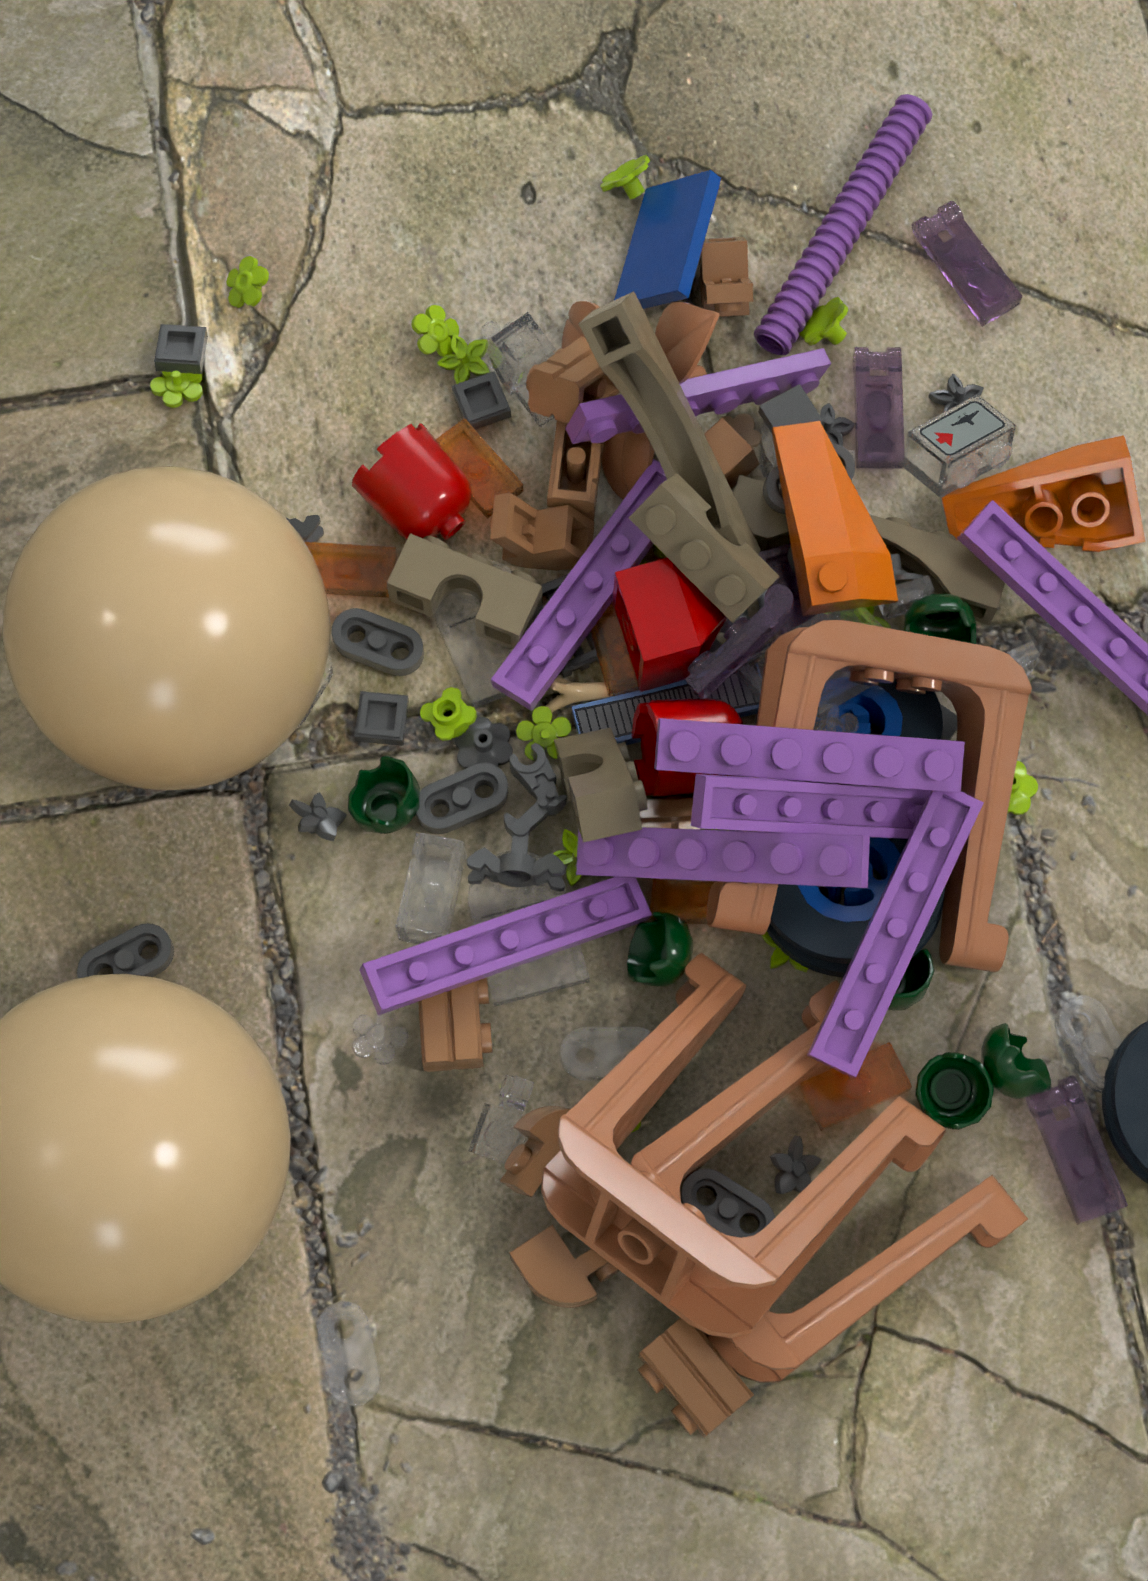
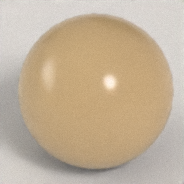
M158 466L127 470L100 479L69 496L43 520L23 548L15 563L7 587L3 614V642L11 680L23 707L38 729L66 756L89 771L113 782L142 789L161 791L185 790L213 785L245 772L270 756L296 730L308 713L323 679L330 648L331 623L323 579L314 557L300 534L285 516L253 491L225 477L188 467Z
M107 974L66 981L38 992L12 1008L0 1019V1285L32 1306L63 1318L90 1323H131L158 1318L191 1305L216 1290L250 1258L267 1234L279 1209L289 1171L291 1135L287 1107L277 1076L261 1047L233 1016L212 1000L185 986L155 977L132 974Z

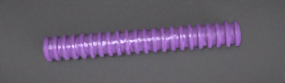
M909 94L900 95L896 99L895 106L890 109L888 117L882 122V127L877 130L875 138L871 140L868 149L862 155V159L856 164L855 171L850 174L848 182L842 188V192L837 195L835 203L829 208V214L823 218L822 225L817 228L815 236L810 239L808 247L802 252V258L796 262L795 269L790 272L788 280L783 283L781 292L775 296V303L769 306L768 314L763 316L761 325L756 327L754 337L758 344L766 351L776 355H787L790 353L792 344L797 341L799 333L805 328L806 321L811 318L812 310L818 307L819 299L824 297L826 288L832 284L833 277L838 274L840 266L846 261V255L852 251L853 244L858 241L860 233L866 228L867 222L873 216V211L878 208L880 200L884 198L887 189L891 187L893 178L898 175L900 167L906 162V157L911 154L913 146L919 140V136L925 131L926 125L931 121L932 111L922 99Z

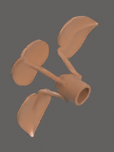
M579 301L571 306L568 313L569 319H567L563 330V349L584 336L578 323L591 311L600 308L598 305L592 302ZM674 302L668 305L659 318L655 332L679 384L690 378L707 375L706 370L697 364L705 351L720 316L715 311L703 309L687 302ZM633 431L619 433L604 441L602 466L604 474L613 491L623 500L644 471L652 465L654 449L645 432L639 434L633 433Z

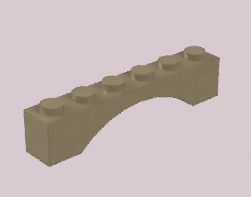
M633 291L591 311L578 324L599 367L619 390L641 424L661 464L666 479L678 473L711 506L706 515L714 529L730 543L741 546L746 542L759 554L761 549L635 292Z
M739 475L733 494L761 549L759 555L767 556L788 549L791 543L786 514H781L771 509L763 496V485L766 477L752 476L749 478ZM779 487V492L782 495V489ZM869 514L890 554H900L903 570L908 573L922 574L924 581L920 583L931 594H951L960 597L962 601L968 603L977 622L987 625L991 624L1005 583L965 545L957 541L953 535L943 531L927 532L913 528L909 522L901 518L887 517L884 519Z

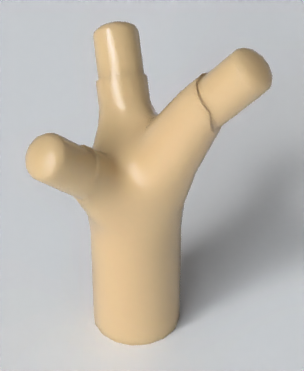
M557 676L550 687L553 691L561 694L545 705V707H548L553 713L555 710L573 703L596 701L612 697L611 682H572Z

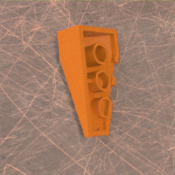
M814 421L773 427L772 435L802 615L807 616L897 603L898 596L890 552L821 422Z
M1124 435L1077 445L941 493L949 534L953 535L956 539L980 511L993 500L1043 547L1054 548L1055 544L1080 546L1083 551L1100 552L1146 542L1131 456Z

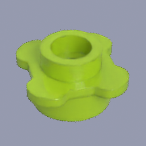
M454 687L446 688L440 698L433 703H425L420 709L422 720L432 724L436 737L442 741H448L461 736L477 718L475 708L467 706L461 699V691ZM447 711L453 712L449 717L444 716Z

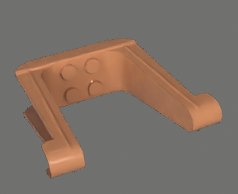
M823 620L809 627L796 628L778 636L765 651L757 726L813 730L821 693L826 681L835 671L850 673L849 682L878 686L879 682L893 683V681H897L896 690L913 694H925L926 691L942 692L952 702L957 713L956 741L965 742L961 791L984 803L945 885L939 947L940 960L945 965L998 972L1005 960L1009 934L1003 926L987 922L1028 697L1032 689L1024 668L1009 654L989 646L846 620ZM715 882L709 891L707 925L714 928L764 935L770 924L778 884Z
M700 953L685 967V974L689 979L676 993L675 1000L679 1006L573 1108L560 1117L558 1123V1143L561 1150L544 1168L541 1193L547 1210L565 1229L689 1325L708 1335L733 1338L750 1334L759 1321L891 1162L907 1172L917 1171L935 1150L943 1138L946 1128L899 1096L763 1230L753 1236L739 1238L725 1235L706 1222L704 1215L698 1208L688 1203L682 1204L663 1189L661 1182L653 1174L647 1171H638L617 1152L620 1145L735 1008L746 990L747 985L709 957Z
M837 980L831 982L810 998L809 1005L803 1010L801 1015L802 1022L808 1029L806 1032L643 1150L636 1153L630 1165L638 1171H647L653 1174L661 1182L663 1189L681 1202L680 1185L690 1174L701 1168L824 1065L807 1056L839 988V982ZM992 1174L972 1190L804 1307L792 1313L776 1314L768 1311L750 1334L733 1338L704 1334L739 1376L758 1383L780 1382L968 1233L982 1247L991 1248L1026 1222L1028 1218Z

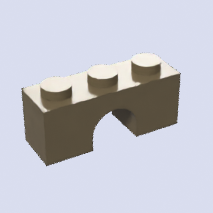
M675 473L660 484L629 519L733 623L780 576L746 542L741 546H737L723 538L707 518L706 512L711 506L678 473Z
M410 534L387 581L390 601L432 618L441 601L448 595L465 592L475 596L481 602V606L475 616L477 636L510 649H514L534 622L543 604L542 586L537 584V581L529 574L513 570L511 573L494 567L490 560L479 554L469 553L467 556L450 550V547L444 541L432 536H425L422 539Z
M611 727L554 739L562 784L568 801L573 803L576 823L583 842L642 830L639 811L648 809L643 783L641 780L638 781L634 762L629 759L626 743L617 744Z

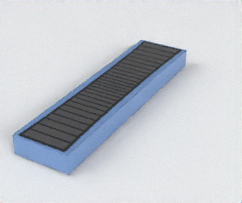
M757 662L696 676L643 692L637 690L572 706V715L577 734L611 727L617 744L625 742L626 745L641 742V738L632 739L633 718L639 703L667 699H719L734 707L741 718L757 714L762 679Z

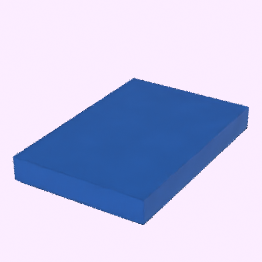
M708 170L645 189L614 300L634 291L642 308L646 309L689 298L721 177L712 170Z

